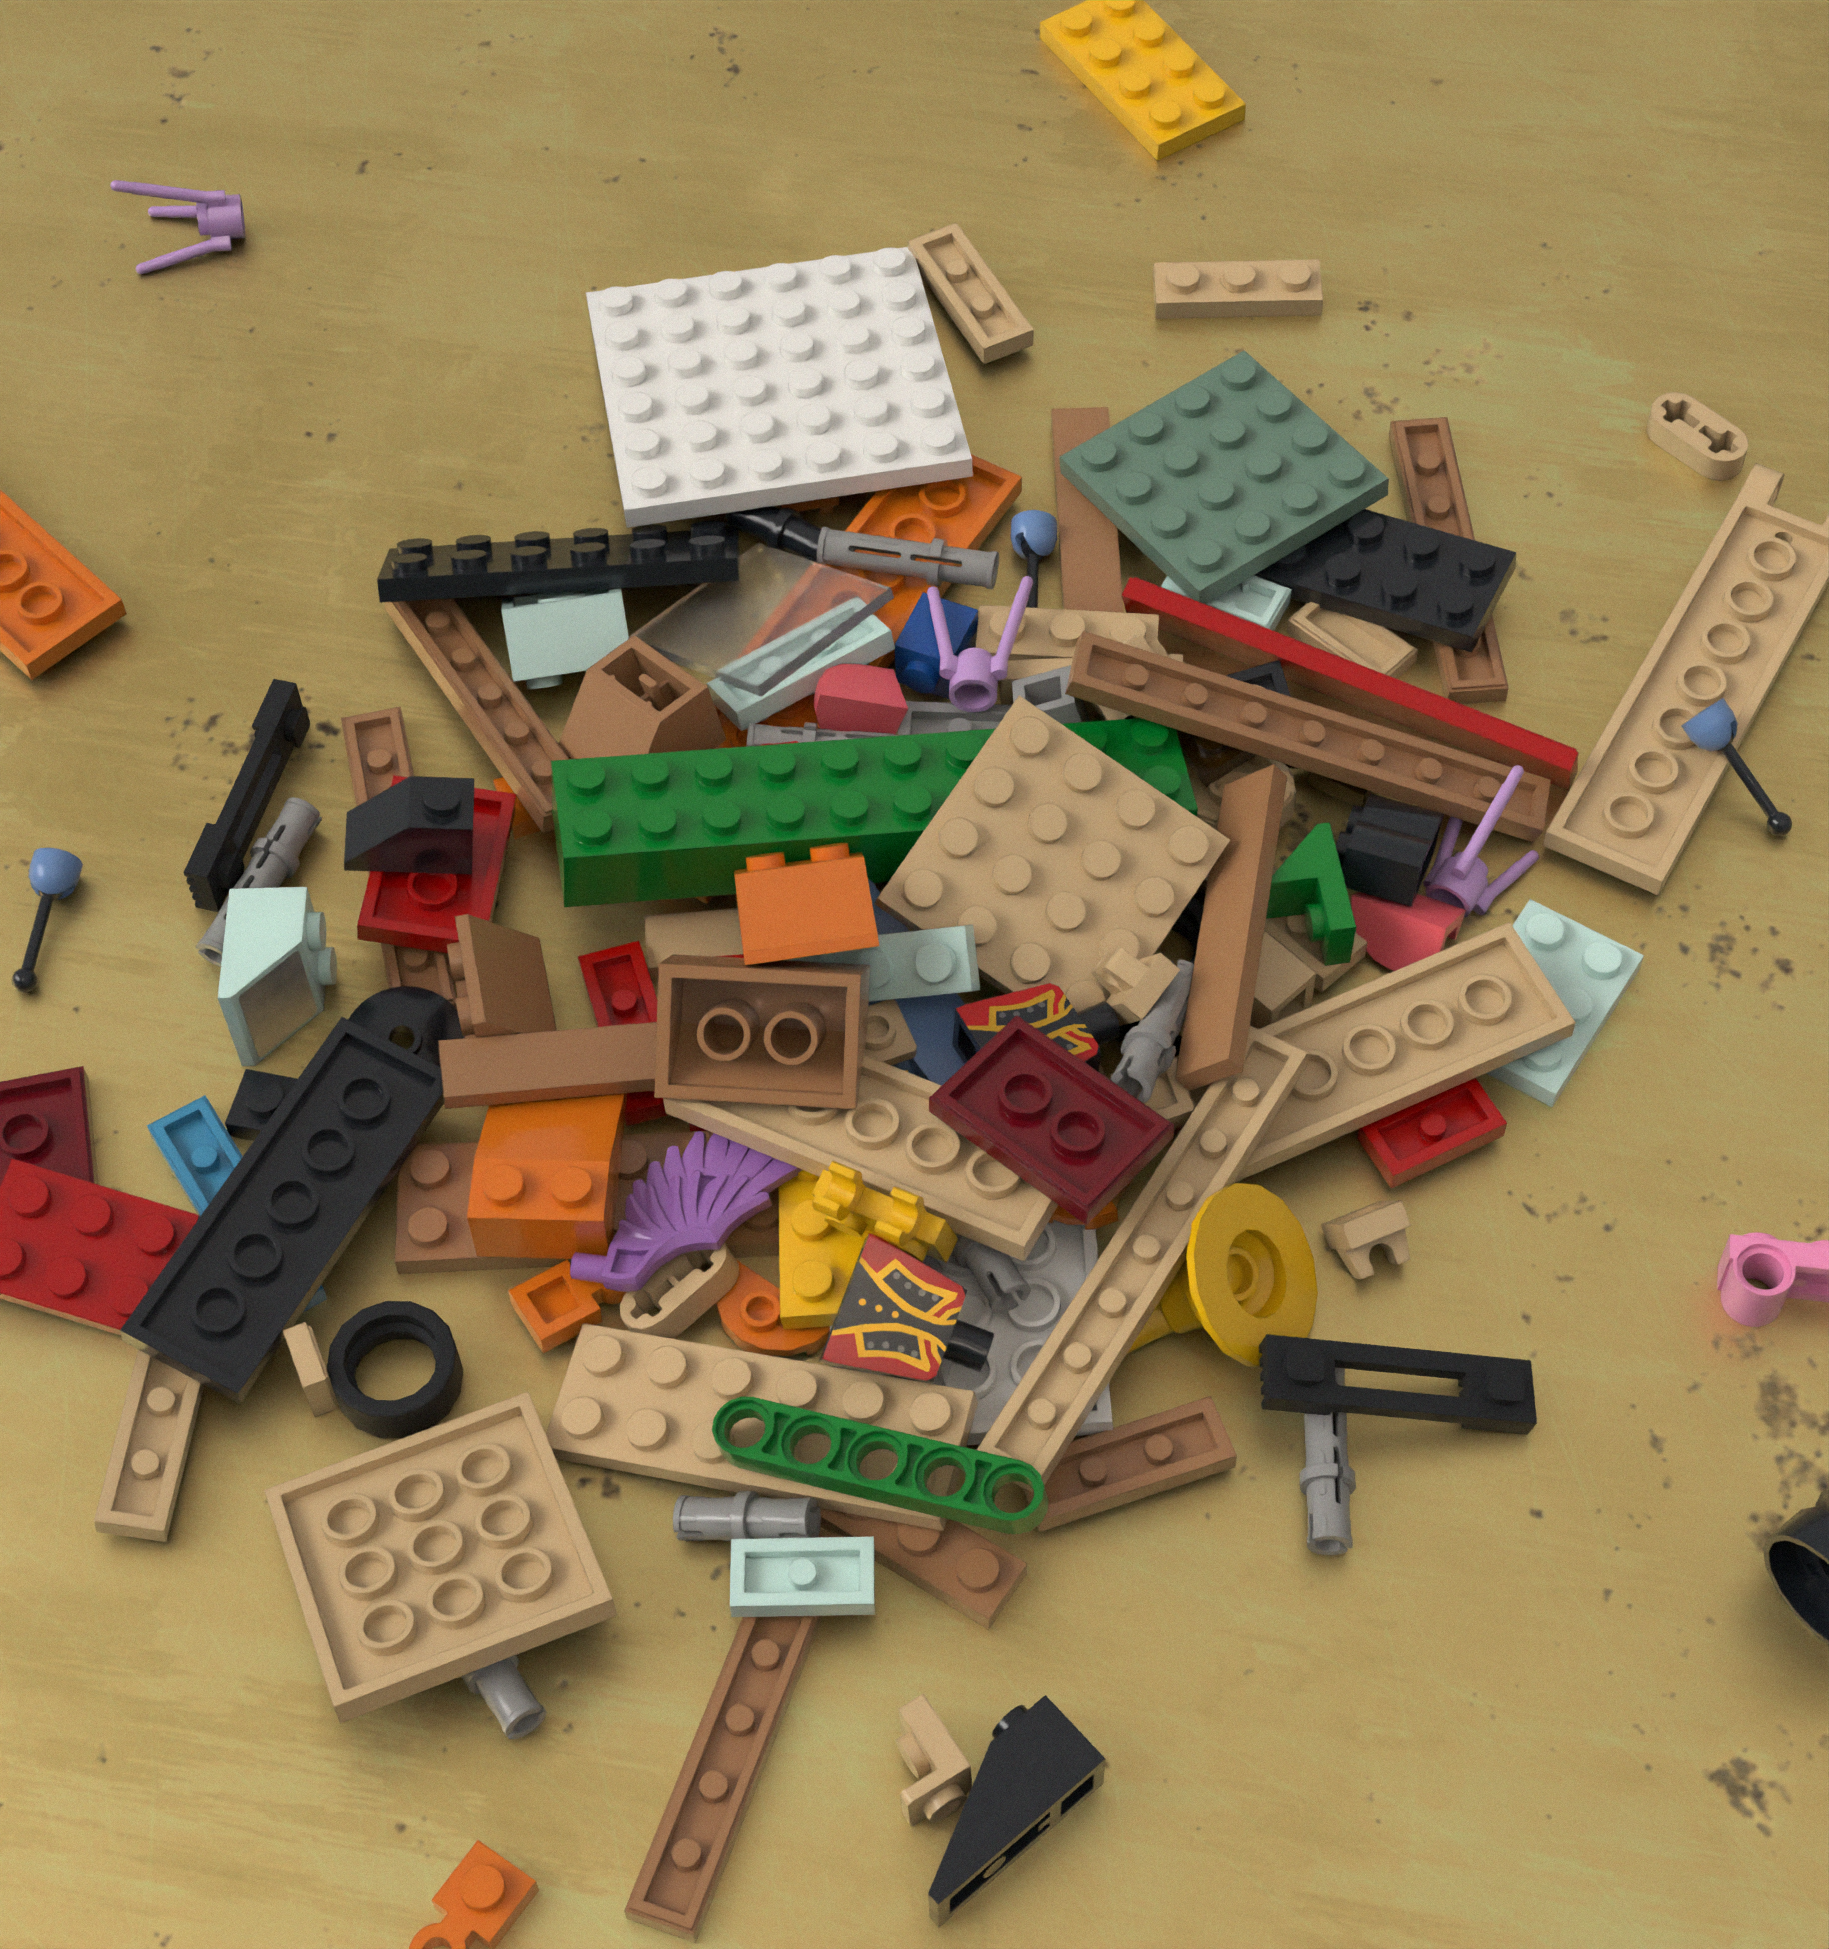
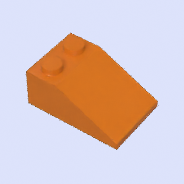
M837 843L810 848L811 859L785 863L784 852L746 857L747 868L738 869L734 872L745 965L879 946L865 860L862 852L849 853L848 843Z
M628 1093L489 1105L474 1157L467 1211V1221L478 1257L572 1259L575 1252L607 1256L614 1234Z

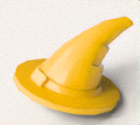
M1234 1183L1208 1196L1192 1221L1186 1260L1127 1354L1170 1333L1182 1334L1205 1328L1223 1353L1247 1367H1260L1259 1360L1262 1357V1353H1259V1345L1266 1334L1307 1338L1313 1327L1318 1296L1315 1263L1302 1225L1285 1202L1259 1184Z

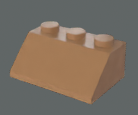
M672 954L659 963L654 1097L856 1109L868 1027L870 965L788 960L745 965L744 958Z

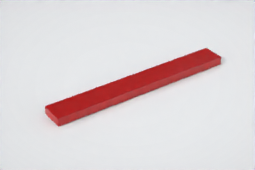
M1137 577L1129 578L1121 595L1126 613L1159 614L1158 629L1253 667L1280 660L1285 679L1491 761L1512 768L1520 765L1525 772L1550 779V784L1565 790H1570L1577 775L1579 752L1568 745Z

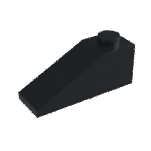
M1046 1695L1029 1709L1024 1705H1019L1012 1709L1000 1720L992 1732L994 1739L990 1742L928 1893L929 1917L938 1927L942 1926L1104 1783V1756Z

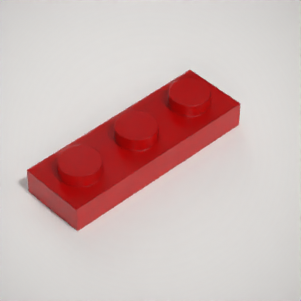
M639 940L578 956L580 972L597 1027L657 1022L658 1000ZM655 1091L628 1093L625 1114L626 1127L668 1116L669 1114L665 1112L663 1098H655Z

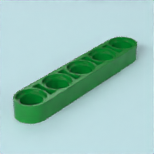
M741 1396L728 1401L718 1410L713 1420L712 1432L721 1454L730 1464L741 1469L1006 1534H1022L1033 1530L1043 1521L1048 1511L1049 1500L1040 1473L1032 1465L1020 1460L756 1397ZM745 1418H757L763 1421L765 1431L762 1438L756 1444L740 1448L729 1443V1432L738 1421ZM813 1433L823 1434L831 1440L828 1454L819 1462L805 1464L797 1461L793 1456L794 1448L798 1441L806 1435ZM885 1449L898 1456L895 1470L886 1478L870 1480L860 1473L861 1462L872 1451ZM951 1465L965 1472V1482L955 1494L937 1496L930 1493L927 1489L928 1478L939 1467ZM1011 1482H1023L1034 1490V1498L1030 1505L1017 1513H1006L999 1510L994 1504L995 1496L999 1489Z

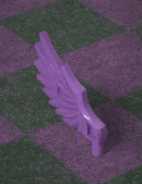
M697 1131L687 1145L682 1158L678 1146H670L667 1150L663 1170L660 1162L653 1161L649 1164L646 1184L642 1179L636 1180L633 1183V1194H629L626 1198L625 1213L627 1221L622 1219L619 1222V1229L609 1246L607 1256L575 1252L571 1260L570 1276L576 1280L603 1283L606 1289L631 1292L641 1290L649 1278L662 1265L680 1254L698 1250H719L730 1233L738 1226L772 1206L768 1193L798 1176V1172L802 1171V1169L713 1133L707 1143L705 1133Z

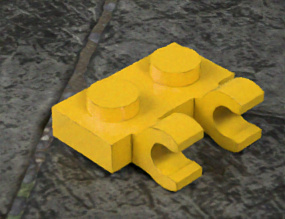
M836 1161L831 1162L828 1168L829 1171L823 1169L811 1193L814 1197L812 1206L814 1210L826 1215L824 1220L828 1224L858 1238L862 1237L865 1229L871 1231L876 1236L887 1240L888 1243L922 1263L926 1255L947 1263L958 1238L945 1219L930 1214L925 1210L923 1197L897 1186L893 1187L890 1193L891 1197L865 1187L860 1171Z

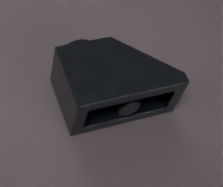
M410 776L348 811L346 818L344 871L472 874L474 778Z

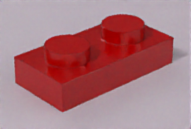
M1474 1078L1359 1128L1357 1139L1392 1189L1503 1137L1507 1122L1478 1080Z

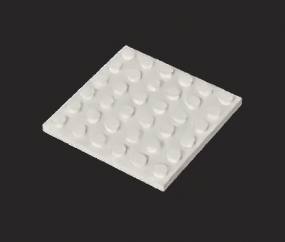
M908 247L883 248L875 252L847 256L832 255L819 260L791 264L776 263L763 268L735 272L721 271L714 275L679 280L665 279L657 283L629 287L615 286L601 291L586 293L627 528L973 477L972 456L916 258L909 251Z

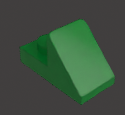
M1330 822L1317 824L1272 875L1266 919L1305 914L1308 939L1310 942L1319 941L1325 966L1350 963L1356 932V924Z

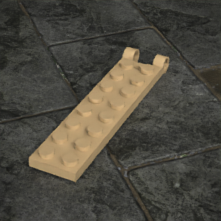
M1758 463L1752 468L1743 488L1548 827L1543 846L1653 894L1659 895L1730 765L1722 751L1711 752L1700 749L1690 740L1681 725L1724 698L1734 712L1738 723L1737 733L1732 742L1734 748L1738 750L1829 583V514L1821 526L1773 507L1784 480V473Z

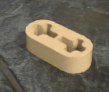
M1664 393L1652 403L1646 431L1649 438L1657 446L1706 478L1721 481L1731 479L1739 474L1747 454L1748 439L1745 433L1737 426L1695 398L1684 393Z
M723 1243L719 1250H698L680 1254L662 1265L649 1278L641 1290L626 1292L620 1304V1316L631 1332L675 1339L730 1291L739 1276V1264L725 1243ZM707 1262L711 1268L703 1272L699 1268ZM654 1307L661 1310L654 1317L647 1314Z

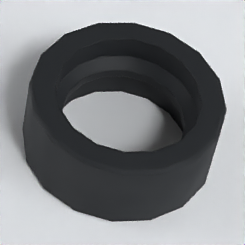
M385 1301L360 1310L341 1326L329 1348L327 1372L341 1412L357 1429L379 1438H404L433 1427L449 1414L461 1393L463 1367L450 1327L433 1310L412 1301ZM395 1339H407L426 1344L432 1350L436 1361L435 1372L429 1382L416 1393L398 1400H375L366 1396L358 1388L355 1379L356 1368L362 1358L376 1346Z

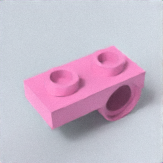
M1760 1232L1748 1233L1742 1236L1730 1234L1718 1264L1717 1290H1721V1303L1726 1313L1742 1325L1760 1327L1773 1322L1778 1317L1786 1298L1829 1302V1240L1803 1243L1778 1240L1770 1234ZM1746 1279L1760 1280L1770 1289H1758L1749 1284Z

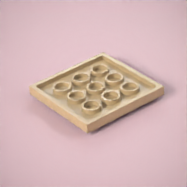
M1019 695L877 897L874 904L913 931L973 924L978 973L981 978L1004 994L1048 983L1057 985L1061 988L1075 1011L1079 1012L1102 1001L1106 1002L1111 995L1091 973L1106 952L1109 951L1114 954L1118 948H1123L1137 959L1154 955L1230 842V839Z
M529 1392L264 1490L331 1701L340 1723L617 1616L613 1598Z

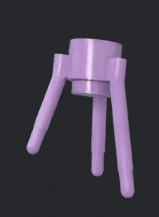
M114 180L110 184L111 189L117 192L196 202V206H152L148 209V214L151 217L197 218L200 236H211L210 240L138 264L135 268L138 274L163 269L211 252L232 251L231 239L245 238L244 213L240 194L226 195L225 190L201 191Z
M1025 576L1021 580L996 655L993 657L988 651L981 648L965 649L959 653L958 657L953 654L939 590L935 586L928 588L927 595L940 654L939 674L941 677L950 680L949 699L958 709L966 712L986 711L993 707L997 701L998 681L1007 677L1008 659L1033 585V580L1030 576Z
M1516 765L1512 768L1464 852L1456 853L1454 857H1451L1462 820L1454 817L1449 818L1434 865L1423 881V885L1427 888L1425 890L1427 897L1465 909L1464 918L1468 917L1472 910L1479 915H1484L1494 898L1524 874L1539 859L1537 851H1529L1488 885L1486 878L1488 868L1477 857L1524 774L1523 767Z

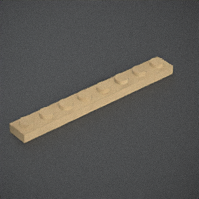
M1249 1027L1243 1072L1210 1084L977 1448L978 1451L1020 1460L1032 1465L1040 1473L1045 1485L1186 1260L1192 1221L1205 1199L1223 1187L1235 1182L1307 1067L1308 1052L1255 1027ZM1013 1482L1034 1493V1490L1028 1484Z

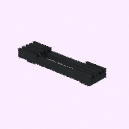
M273 679L252 724L253 730H256L254 733L255 740L216 824L206 823L183 873L187 877V884L190 885V892H193L192 898L196 900V908L219 912L229 889H233L239 878H241L245 868L243 863L244 856L294 747L300 748L310 727V720L306 707L302 705L296 683Z
M1266 1334L1259 1345V1353H1262L1259 1364L1260 1367H1263L1260 1373V1381L1264 1382L1261 1387V1395H1264L1261 1406L1264 1410L1330 1415L1332 1411L1459 1423L1464 1429L1527 1435L1537 1424L1531 1360ZM1335 1368L1457 1379L1458 1386L1462 1387V1390L1459 1392V1397L1341 1386L1336 1385Z

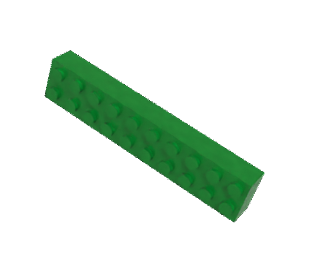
M1142 718L1062 724L1197 817L1198 807L1176 729ZM995 729L551 761L552 813L564 908L736 894L734 872L738 869L747 868L746 857L784 852L785 863L811 859L810 848L837 843H848L849 853L862 852L868 880H871L873 883L889 882Z

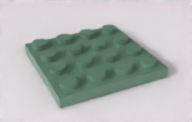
M1245 350L1059 457L1061 474L1191 599L1203 604H1207L1388 495L1389 478Z

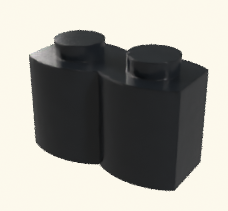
M1370 794L1364 807L1354 805L1345 832H1340L1336 843L1346 888L1412 907L1431 864L1444 813L1375 794Z

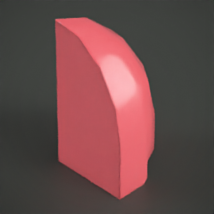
M838 664L825 670L815 690L814 708L820 729L891 733L895 735L908 711V706L894 669L864 664Z
M1361 892L1351 895V908L1356 924V933L1368 942L1366 951L1373 960L1393 972L1443 951L1446 938L1456 940L1466 912L1465 909L1420 894L1417 895L1412 907Z

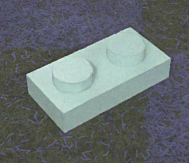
M874 1536L731 1539V1617L875 1615Z

